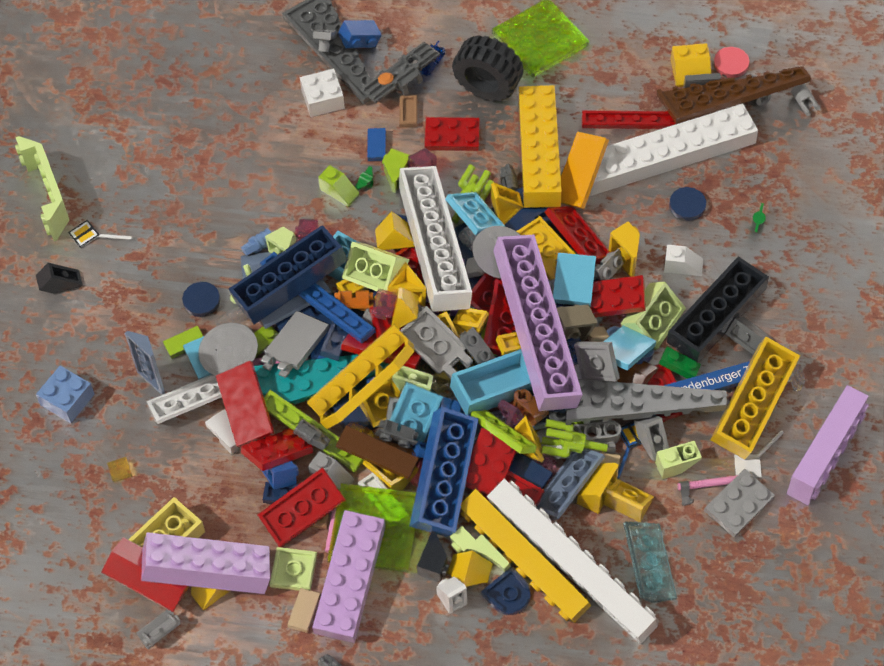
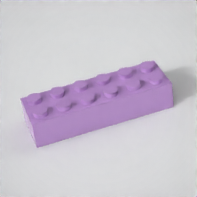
M848 385L845 387L793 473L787 495L806 505H809L812 499H817L822 484H826L831 469H835L840 454L843 455L848 446L849 439L852 440L857 431L858 424L861 425L865 418V413L869 407V404L866 403L868 395Z
M344 510L312 627L314 634L355 643L386 527L384 519Z
M147 532L142 547L141 581L265 594L270 581L269 546Z

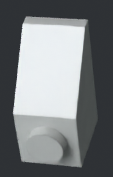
M667 245L664 273L702 276V257L686 246Z
M456 577L444 579L436 586L437 595L449 614L467 605V587Z

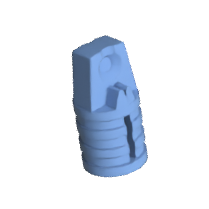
M266 228L259 234L249 238V242L241 247L245 255L253 252L256 254L267 247L265 236L270 234L271 231Z

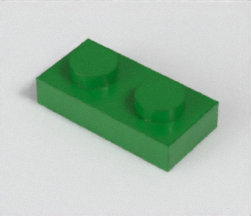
M668 346L665 348L658 363L687 379L697 376L701 366L700 363Z

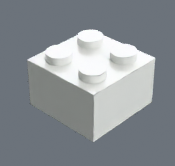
M334 69L300 77L301 90L310 117L345 109L343 93Z

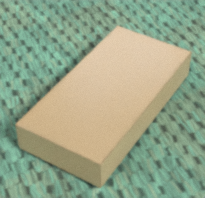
M300 588L287 625L288 628L308 633L321 596L320 593Z

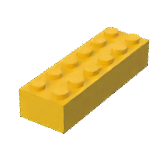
M765 337L758 345L710 441L745 460L752 453L800 355Z

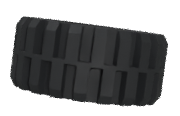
M477 35L465 40L452 62L454 77L458 79V83L461 86L465 87L466 91H470L474 96H479L481 99H489L494 102L497 100L503 101L511 97L524 73L519 55H516L515 51L509 48L506 43H502L496 38L492 39L490 36L482 37Z

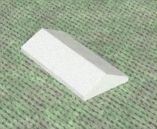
M211 374L147 401V404L155 422L159 424L219 399L222 396L216 375Z

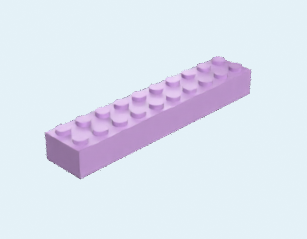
M535 235L498 237L493 252L538 410L577 408L582 397V391Z

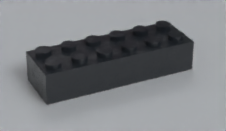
M738 256L668 331L667 343L683 355L699 363L726 334L734 319L741 317L767 289L769 276Z

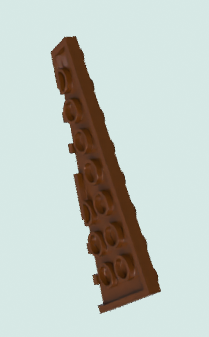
M803 66L782 69L779 73L763 72L762 76L752 77L750 74L746 75V78L735 80V77L709 81L706 85L694 83L690 84V87L678 89V86H675L673 90L661 91V89H658L656 91L658 98L674 122L679 124L811 82V76Z

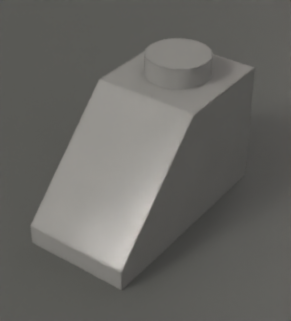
M654 414L652 418L634 419L638 438L653 461L656 460L657 451L669 448L662 418Z
M321 451L317 453L308 466L310 476L323 467L343 495L354 481V478L335 459Z

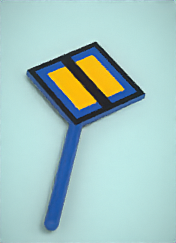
M634 421L621 426L620 436L627 448L618 470L617 479L622 474L630 449L642 444L638 438Z

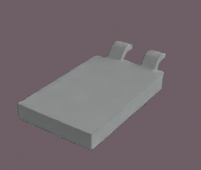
M427 306L418 313L417 319L409 322L401 329L405 336L414 344L415 351L439 375L444 371L451 380L452 374L457 372L453 366L459 360L466 368L473 363V360L464 352L467 349L459 338Z
M296 311L265 350V355L261 359V362L265 363L263 368L270 371L275 362L278 361L280 363L277 369L281 370L279 375L286 378L292 368L298 370L329 331V324Z

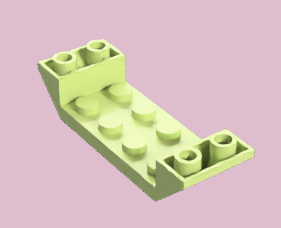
M18 136L16 137L18 144L15 145L21 165H26L28 172L39 169L51 203L41 206L44 214L40 216L47 235H52L53 241H56L69 222L62 196L42 144Z

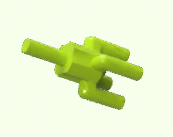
M469 164L458 182V186L462 189L460 193L476 192L485 201L491 191V184L494 182L488 180L491 172L485 170L479 179L477 175H472L475 167ZM455 212L451 220L454 223H458L460 216Z
M546 420L545 427H550L546 430V436L559 439L542 436L541 444L543 446L541 453L568 458L570 451L582 453L584 448L607 452L608 444L585 440L586 434L574 432L573 424L566 425V422ZM544 445L561 446L562 449L554 448V447H549V446H544Z

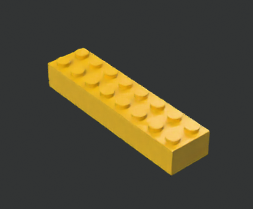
M555 85L519 86L524 208L561 207V176Z

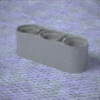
M616 421L573 425V431L586 434L585 440L599 443L614 441L616 444L620 439L621 426ZM613 430L616 434L610 435L607 432ZM588 433H595L597 436H596V437H590V436H588L587 434H588Z

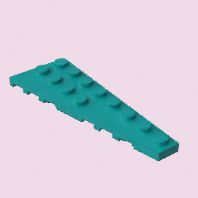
M358 354L340 356L339 361L329 358L305 360L298 370L292 368L286 378L279 375L281 371L277 369L279 363L274 364L270 371L263 368V365L254 366L263 397H265L269 390H272L290 404L294 403L295 405L309 400L353 361ZM382 362L379 365L385 369L389 364ZM375 369L372 372H370L364 379L376 375Z

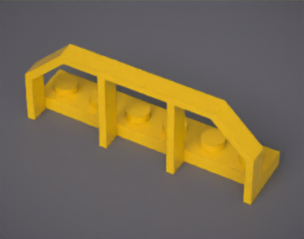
M395 324L388 328L307 401V404L320 416V423L328 429L345 419L401 369L414 353V344ZM405 342V347L397 357L383 369L379 364ZM375 369L376 377L357 392L354 387ZM349 392V401L338 411L327 417L324 413Z

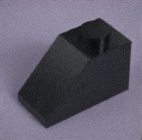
M47 263L36 274L38 288L44 292L56 294L79 288L83 285L78 269Z
M432 531L417 564V574L441 582L442 577L447 576L450 565H448L447 555L436 532Z

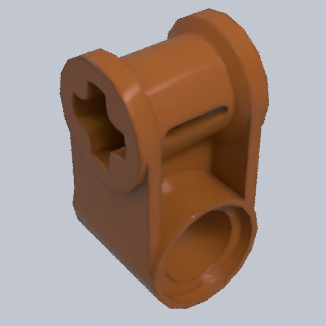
M519 389L515 391L514 400L511 402L510 408L521 419L526 415L531 425L535 426L548 416V410H538L536 399L528 390Z

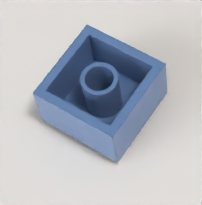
M62 366L56 369L36 393L42 407L69 423L73 422L95 395L91 383Z

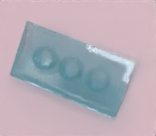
M625 521L623 525L640 598L651 603L677 599L660 524Z

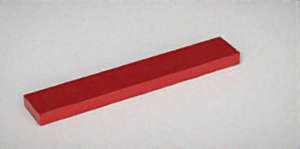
M582 110V129H663L676 125L668 111Z

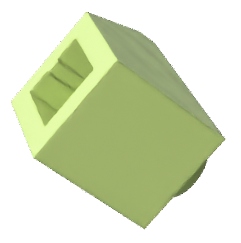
M694 440L657 451L655 463L661 478L666 479L682 474L700 461L702 457Z

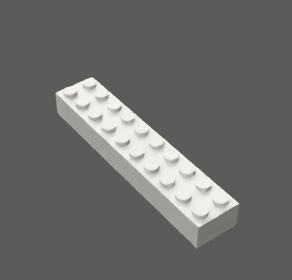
M739 104L609 145L606 148L589 196L756 144L758 129L744 104Z
M436 166L400 168L398 186L431 310L433 312L470 309L472 290Z
M503 479L487 496L494 508L640 645L658 627L654 612L647 606L643 608L639 602L640 600L632 592L629 594L625 592V586L617 578L611 579L609 571L602 564L597 566L594 557L587 550L582 552L579 543L572 536L567 538L564 529L557 522L552 524L549 515L542 508L537 510L535 502L528 495L525 494L523 497L520 488L513 481L508 483Z

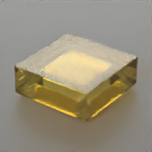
M126 457L107 463L113 483L132 477Z

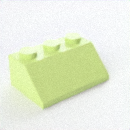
M352 242L342 278L387 295L388 285L405 262L409 263V259L365 243Z
M666 282L649 283L645 289L646 311L628 313L621 322L622 326L624 325L656 340L654 350L659 348L668 335V331L686 309Z

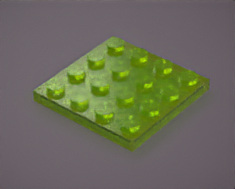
M542 0L492 28V34L500 42H504L509 48H512L516 55H519L523 68L532 78L589 46V40L551 0Z
M341 483L340 492L346 501L336 508L328 562L330 563L344 510L384 519L386 527L375 568L409 573L416 529L409 525L416 492Z

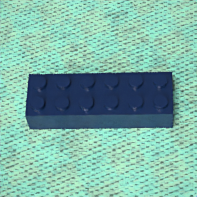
M321 225L228 290L236 304L255 325L347 262L348 259L342 246Z

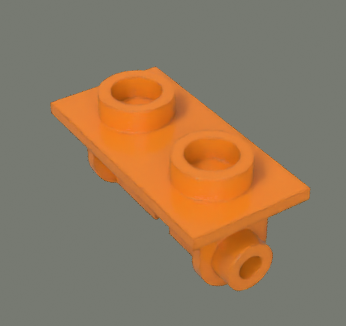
M369 290L356 291V297H352V291H338V293L334 294V297L349 309L366 311L374 303L373 292H369Z

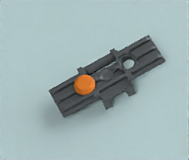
M423 42L407 55L403 54L398 59L399 61L385 72L383 70L380 71L377 77L363 86L360 91L374 103L380 101L393 90L399 91L401 89L402 94L405 96L409 93L407 83L416 79L418 85L423 83L424 81L419 71L439 57L440 53L426 42ZM414 60H418L417 63L411 64Z

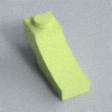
M461 526L456 530V533L450 536L453 542L451 546L457 553L473 550L495 564L503 572L511 567L510 563L482 534L475 540Z

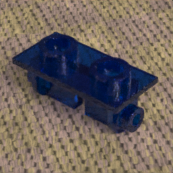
M439 40L435 45H430L440 53V56L434 60L436 63L440 62L446 51L443 47L437 46L440 42ZM432 61L421 69L422 74L425 76L431 75L437 64Z

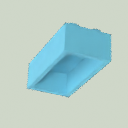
M521 349L453 373L450 387L464 413L471 416L472 411L489 410L513 401L516 390L526 389L531 394L534 393Z

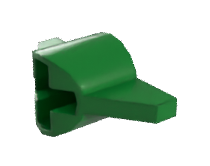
M371 166L361 173L357 184L354 186L357 190L365 187L371 188L374 185L373 168Z
M761 203L760 210L753 215V221L756 223L755 232L758 231L759 224H763L766 220V216L762 212L764 203Z

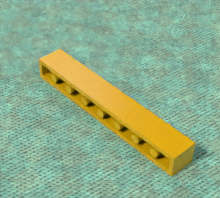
M476 489L461 503L462 512L460 514L468 522L472 520L476 524L474 528L479 534H486L490 538L488 541L496 550L500 548L504 552L502 556L510 564L514 562L518 566L515 570L523 578L528 576L532 580L530 585L537 592L542 590L546 594L544 599L552 607L556 605L560 609L558 613L566 621L570 619L575 623L592 606Z

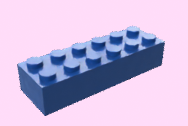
M444 407L433 412L409 526L430 533L434 531L437 535L444 537L456 533L478 418Z

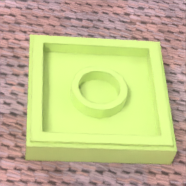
M277 547L270 587L297 591L303 588L311 591L317 552Z

